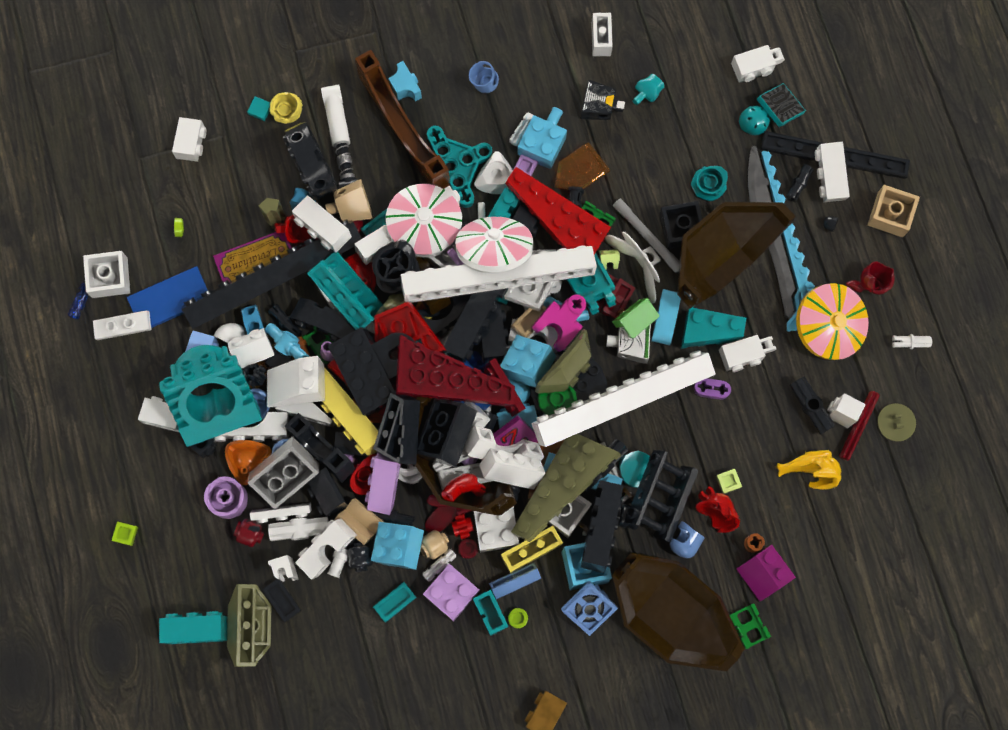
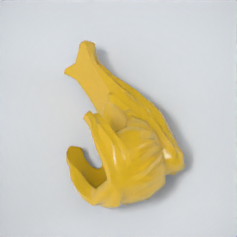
M829 450L806 452L791 462L785 464L778 463L776 469L779 470V477L792 472L812 473L814 478H819V481L809 483V487L814 489H831L838 486L841 481L840 464L835 458H832V453Z

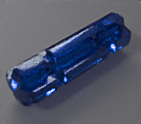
M85 283L80 285V292H77L72 304L73 308L69 310L68 316L73 319H79L81 315L80 310H83L88 299Z

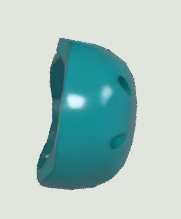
M750 106L740 115V128L751 135H760L767 130L770 124V116L763 107Z

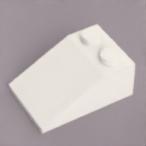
M318 356L298 358L267 370L268 408L325 401L324 363Z

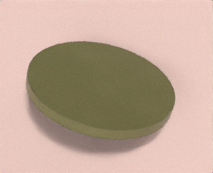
M895 403L887 405L880 411L877 418V426L880 433L886 439L901 442L911 437L914 433L916 419L908 407Z

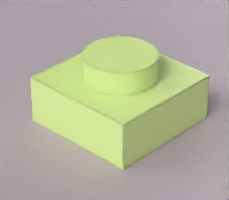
M735 469L716 475L723 494L742 487Z

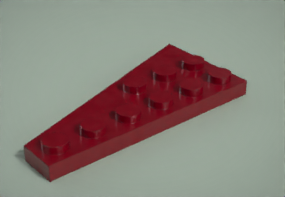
M403 335L399 336L396 394L509 407L514 406V385L497 377L486 375L477 368L468 367L463 362L439 351L428 349L419 342L410 341Z

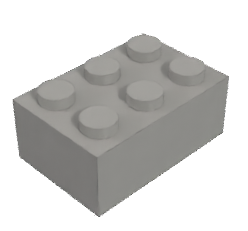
M291 437L249 473L247 483L276 509L319 473L320 463L294 437Z

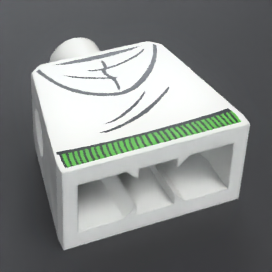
M651 324L635 338H630L624 328L619 327L618 336L607 335L606 347H617V357L647 364L649 360Z

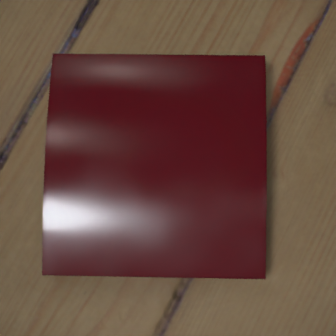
M608 273L615 285V290L612 293L616 298V305L609 308L605 298L596 302L600 313L616 319L625 309L635 287L621 278L617 279Z

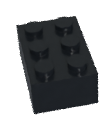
M434 398L418 440L417 455L428 461L457 467L477 411L461 402Z

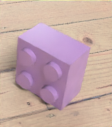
M448 564L423 595L454 622L480 590L452 565Z

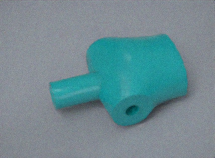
M654 74L641 79L635 86L639 94L632 100L633 103L638 105L644 98L654 102L664 88V83Z

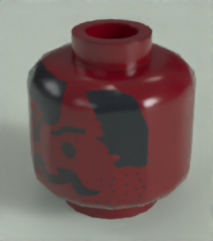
M244 519L242 522H238L233 536H236L238 543L254 547L256 542L261 543L264 532L261 531L262 525L260 523Z

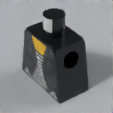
M588 80L581 119L610 120L612 110L623 112L625 101L614 99L616 93L614 88Z

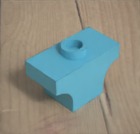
M404 61L398 63L396 74L388 78L389 85L397 100L405 97L413 98L415 101L421 99V90L417 85L418 80L415 74L409 72Z

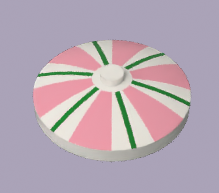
M416 184L401 190L391 200L386 212V228L392 242L399 240L407 241L413 247L416 257H433L447 251L456 242L457 234L462 227V213L456 199L445 189L431 184Z
M485 217L474 220L465 225L456 237V253L459 259L467 266L484 272H503L514 269L527 261L533 251V237L529 229L522 223L505 217Z

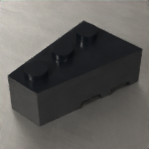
M390 393L374 444V450L399 464L416 465L420 414L419 400L409 395Z

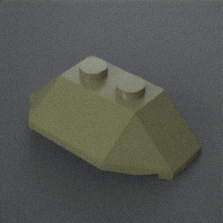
M582 330L537 383L536 393L564 392L569 386L573 388L579 380V374L581 372L584 374L591 365L589 364L591 351L587 330Z
M236 584L228 604L227 648L234 667L256 666L271 646V604L259 590L260 588L257 584Z

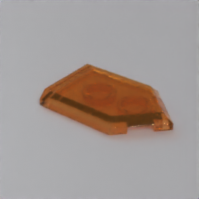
M588 142L559 162L555 188L568 189V187L575 186L585 189L610 172V169Z

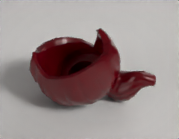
M874 261L863 269L860 281H849L846 283V286L858 293L867 290L877 295L884 294L894 285V269L885 266L881 262Z

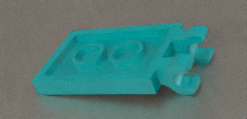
M596 253L594 255L597 265L595 275L567 279L573 292L584 297L591 315L599 313V306L596 301L605 298L609 308L616 305V298L612 293L615 290V285Z

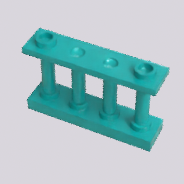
M334 252L326 260L320 261L307 273L356 330L360 327L365 328L374 320L376 312L383 306L380 300L338 252Z

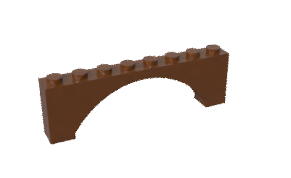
M370 49L356 57L355 62L361 82L427 184L443 189L450 186L448 167L440 155L435 154L428 147L408 119L372 50Z

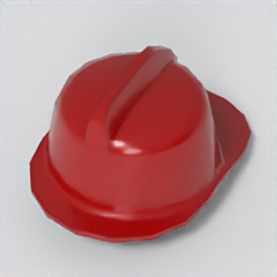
M372 454L362 462L354 465L356 469L351 473L350 487L356 494L366 495L367 491H370L371 485H368V478L370 473H373V468H370L372 456L377 454Z

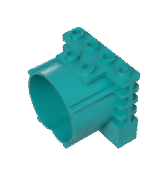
M201 345L187 350L178 358L175 364L170 366L171 377H167L159 383L160 391L169 406L170 412L173 414L175 422H177L178 430L187 447L262 420L259 406L250 390L236 355L231 356L228 353L226 346L220 348L213 345ZM207 383H217L226 386L223 389H212L210 393L203 396L191 394L195 388Z

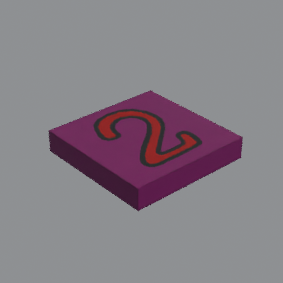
M519 415L493 433L496 444L500 446L513 445L522 439L538 442L534 430Z

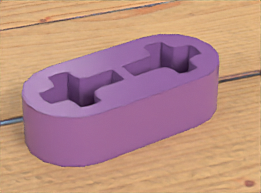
M706 378L694 384V392L700 397L721 400L729 396L731 387L725 381ZM704 383L705 387L711 389H705L704 392H701V388H698V386ZM720 386H724L723 388L724 390H727V392H724L723 395H721L720 391L714 390V388L719 389Z

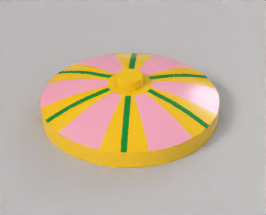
M835 283L820 285L809 291L802 299L796 316L797 331L804 346L815 356L826 360L844 359L854 354L862 346L868 332L867 310L861 298L852 289Z

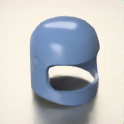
M480 61L475 63L469 71V80L479 92L490 93L497 88L499 77L489 62ZM484 64H487V65H489L491 68H486V67H484L483 65H484Z
M681 521L678 526L680 534L677 539L672 538L670 548L680 557L692 558L705 538Z

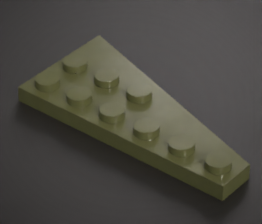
M579 434L565 438L511 532L531 542L547 527V523L552 518L558 516L568 503L571 504L593 483V479L608 469L607 466L614 459L617 460L621 454Z

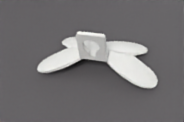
M622 232L625 240L612 235H606L605 240L611 247L621 253L635 257L642 266L648 297L652 303H655L656 290L654 279L658 283H660V279L654 265L661 261L660 257L651 246L642 251L637 243L625 232ZM646 253L653 256L654 260L652 262L649 261Z

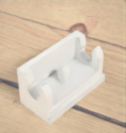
M286 555L268 561L275 578H280L284 582L285 578L283 575H286L288 578H292L293 581L298 580L294 561L290 556Z

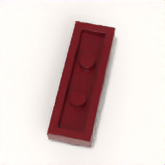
M496 358L482 367L484 374L510 383ZM516 391L514 406H504L512 417L526 409Z

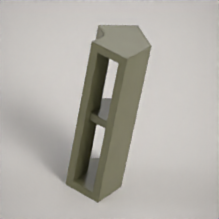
M266 198L258 205L265 221L273 229L275 228V223L285 222L286 215L279 200Z

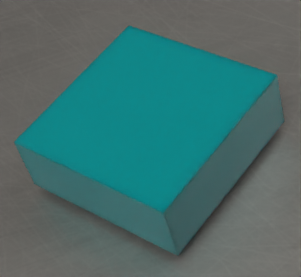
M255 96L247 111L248 115L265 121L270 112V102Z

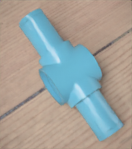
M269 323L266 326L265 332L274 339L276 343L275 349L286 356H293L295 359L310 357L300 348L299 338L289 331L280 330L273 323Z

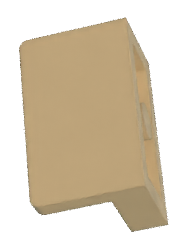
M353 498L346 509L334 519L341 518L357 534L355 538L363 545L373 539L377 533L379 522H383L372 511L367 510V507L356 498Z

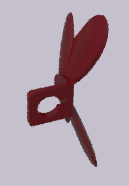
M432 494L428 497L427 502L429 505L438 508L427 519L425 524L426 531L428 533L433 530L441 532L455 519V516L472 510L440 504L435 495Z

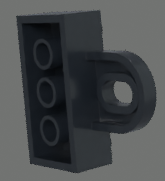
M360 327L328 345L364 416H371L385 408L390 393H396V384L393 379L397 377L398 359L392 360L390 353L399 346L400 335L415 342L412 337L404 333H392L374 343L368 329Z

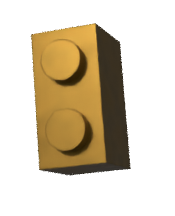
M547 691L544 694L540 692L534 702L537 704L534 712L530 710L525 719V722H527L526 727L530 730H553L567 703Z

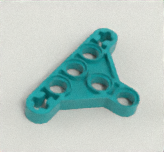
M431 126L427 130V138L433 152L440 155L438 149L446 147L448 149L447 154L440 155L445 164L451 162L456 165L454 170L449 171L450 187L452 190L459 192L461 207H471L474 203V194L470 188L479 164L486 162L492 155V147L488 143H480L473 147L446 138L441 127ZM433 132L438 134V138L440 141L439 143H437L436 138L432 136ZM486 148L489 150V154L481 156L479 150ZM469 155L473 160L467 164L462 161V158ZM457 178L463 180V185L460 187H456L453 184V181ZM464 190L466 197H469L468 202L462 200L463 194L461 191Z

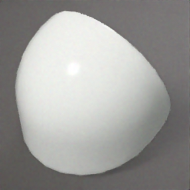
M227 323L220 326L213 336L228 343L235 337L247 335V332L240 324Z

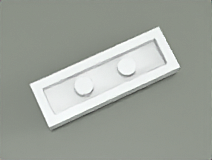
M311 503L281 506L276 509L252 510L250 512L251 521L256 520L257 523L268 522V518H276L278 521L288 519V516L295 515L296 518L306 517L307 513L312 511Z

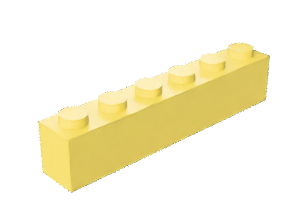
M324 367L325 401H322L323 403L320 406L327 414L329 412L333 414L334 417L331 419L338 427L341 425L344 427L345 431L343 433L349 441L354 439L357 443L355 448L361 455L364 453L367 456L375 454L377 451L373 448L378 435L377 428L362 414L360 408Z

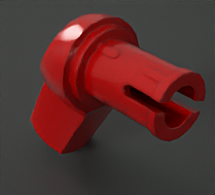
M465 473L450 480L441 494L444 500L454 502L461 493L469 491L480 497L484 495L486 487L478 482L475 475Z

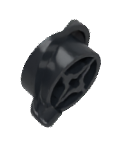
M399 240L380 248L372 260V269L376 276L377 285L388 295L402 290L401 274H405L408 271H420L415 251L405 240ZM408 257V262H409V263H408V268L406 269V268H405V264H406V261H405V260H406V258ZM384 266L387 267L385 277L383 276Z

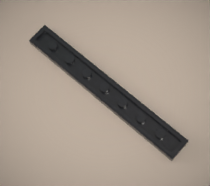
M764 131L760 150L816 161L815 150H817L820 144L825 143ZM844 147L847 168L906 179L908 176L910 164L908 159Z

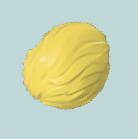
M286 92L275 95L270 102V113L274 116L275 121L284 124L296 121L302 112L303 105L301 99L295 94Z

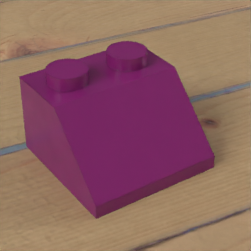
M773 545L766 547L736 569L759 602L796 578Z

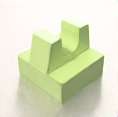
M617 249L599 251V259L606 270V265L609 262L613 263L614 269H618L620 253Z

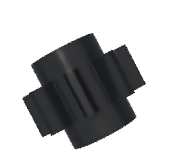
M257 363L248 365L243 372L247 383L252 388L262 385L267 378L264 374L267 370Z

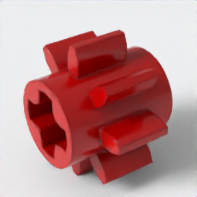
M464 514L455 516L456 521L451 522L454 535H460L461 539L470 537L469 532L474 531L471 518H465Z

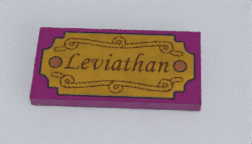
M275 232L213 257L222 281L228 280L231 282L236 279L235 276L243 271L248 273L253 270V266L261 262L263 265L270 262L269 258L274 255L280 254L282 256L286 254V250L291 246L285 233Z

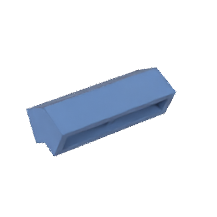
M532 563L489 583L497 600L540 580L541 576L535 563Z

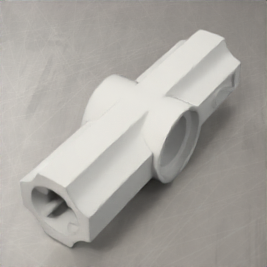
M328 517L314 519L296 518L289 520V522L272 523L268 527L270 541L308 539L319 533L322 534L325 531L324 526L329 520Z

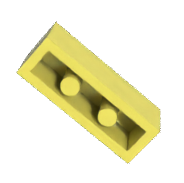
M551 526L540 532L531 542L524 541L502 553L501 558L508 571L512 573L558 548L563 542L554 526Z

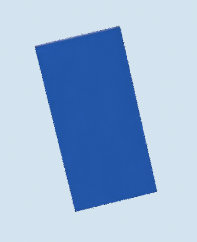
M196 266L132 294L127 299L133 313L146 310L150 312L151 328L184 314L181 309L184 305L183 302L192 297L194 299L201 297V293L207 290V287Z

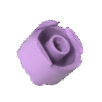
M219 477L207 486L204 493V502L213 514L220 518L231 519L242 514L247 506L248 495L243 485L235 479ZM227 495H229L230 498L227 499L226 502H225V501L223 500V497H226Z

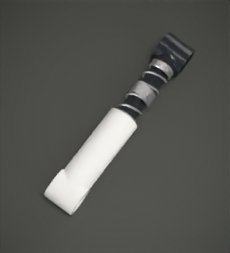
M338 84L322 87L321 92L326 109L331 143L337 149L335 151L338 155L336 159L338 168L341 170L339 187L342 188L358 179L352 173V159L348 152L350 138L341 90Z

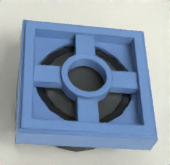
M590 581L576 591L573 597L561 608L562 612L589 636L618 609L617 605L609 599L604 590H601L597 584L594 585Z

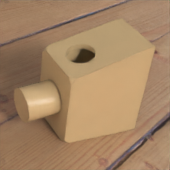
M361 179L334 192L335 202L325 204L327 212L331 215L339 213L342 221L346 219L348 221H357L372 218V210Z

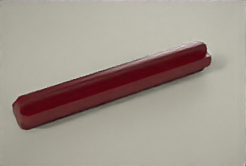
M875 391L869 392L864 402L866 405L858 421L852 427L839 455L840 458L846 461L850 460L880 397L879 393Z

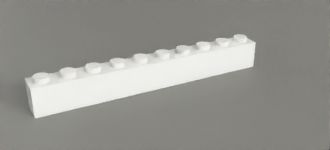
M582 245L573 249L562 248L553 252L542 251L538 254L530 255L528 260L522 265L503 272L479 271L466 264L459 266L447 265L439 269L428 268L418 272L408 271L405 274H401V286L404 301L412 303L595 275L597 265L592 246L586 247Z
M700 350L694 351L689 354L690 357L685 359L684 357L677 358L669 366L667 364L658 366L656 368L657 371L652 373L651 371L640 374V378L635 380L634 378L627 379L619 387L617 385L608 387L606 392L602 394L600 392L594 393L589 396L588 400H578L571 403L572 406L569 408L561 407L554 410V414L550 416L545 414L537 417V421L531 424L538 444L547 447L715 375L709 353H704Z

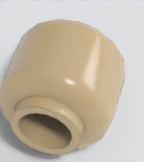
M433 530L423 536L420 552L425 558L429 557L433 560L447 552L449 540L445 533Z

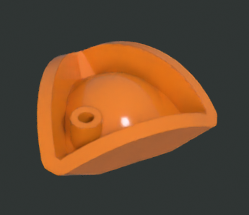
M251 440L233 441L225 447L228 467L241 485H248L249 473L271 454L269 446Z

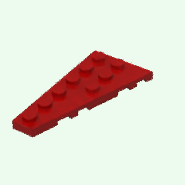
M515 167L505 183L515 196L527 205L532 215L535 214L540 220V224L559 245L566 249H573L582 245L586 247L592 246L595 255L611 228L609 225Z

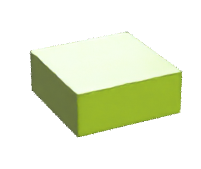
M117 522L112 541L133 546L138 527Z

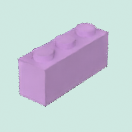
M379 452L376 456H372L370 468H373V473H370L368 478V485L371 486L370 491L366 493L365 502L368 503L367 510L390 515L394 507L401 464Z

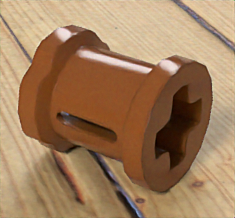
M758 533L751 534L744 540V547L750 553L758 552L765 545L764 538ZM752 540L757 541L758 545H751L750 542Z

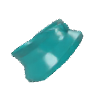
M704 166L696 171L691 182L696 196L707 201H714L721 197L727 189V171L720 166Z
M634 451L621 458L619 462L620 475L629 487H639L649 462L650 456L648 454Z

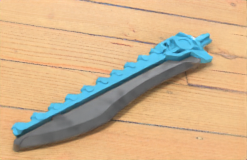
M756 146L751 148L749 157L748 190L750 202H771L767 188L769 186L773 202L784 203L785 196L778 193L781 183L773 178L777 169L769 165L772 155L769 151L761 152V159L767 177L765 178ZM793 224L782 233L797 287V292L793 299L791 296L795 286L781 235L769 247L778 278L784 315L789 319L786 323L788 332L797 331L796 316L798 307L804 296L815 287L812 282L807 281L810 271L807 267L802 266L805 256L802 252L797 251L800 241L792 236L795 229Z

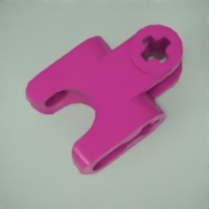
M575 294L566 299L561 306L552 301L534 322L531 329L538 333L546 326L555 328L558 338L553 348L557 352L563 351L583 327L577 321V318L585 310L586 300L583 296Z

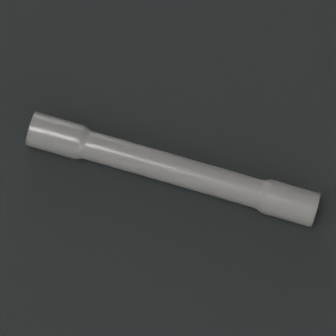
M621 198L613 204V207L623 218L627 219L675 273L679 272L680 261L675 255L669 252Z

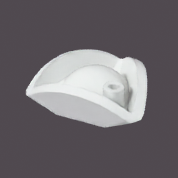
M494 152L482 167L474 182L477 189L490 194H501L505 187L508 188L505 183L513 170L500 152Z

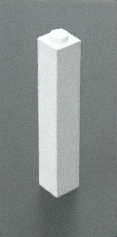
M450 186L444 188L460 205L461 198L458 192L452 190ZM386 225L355 243V251L365 265L372 262L375 253L380 248L393 243L388 235Z

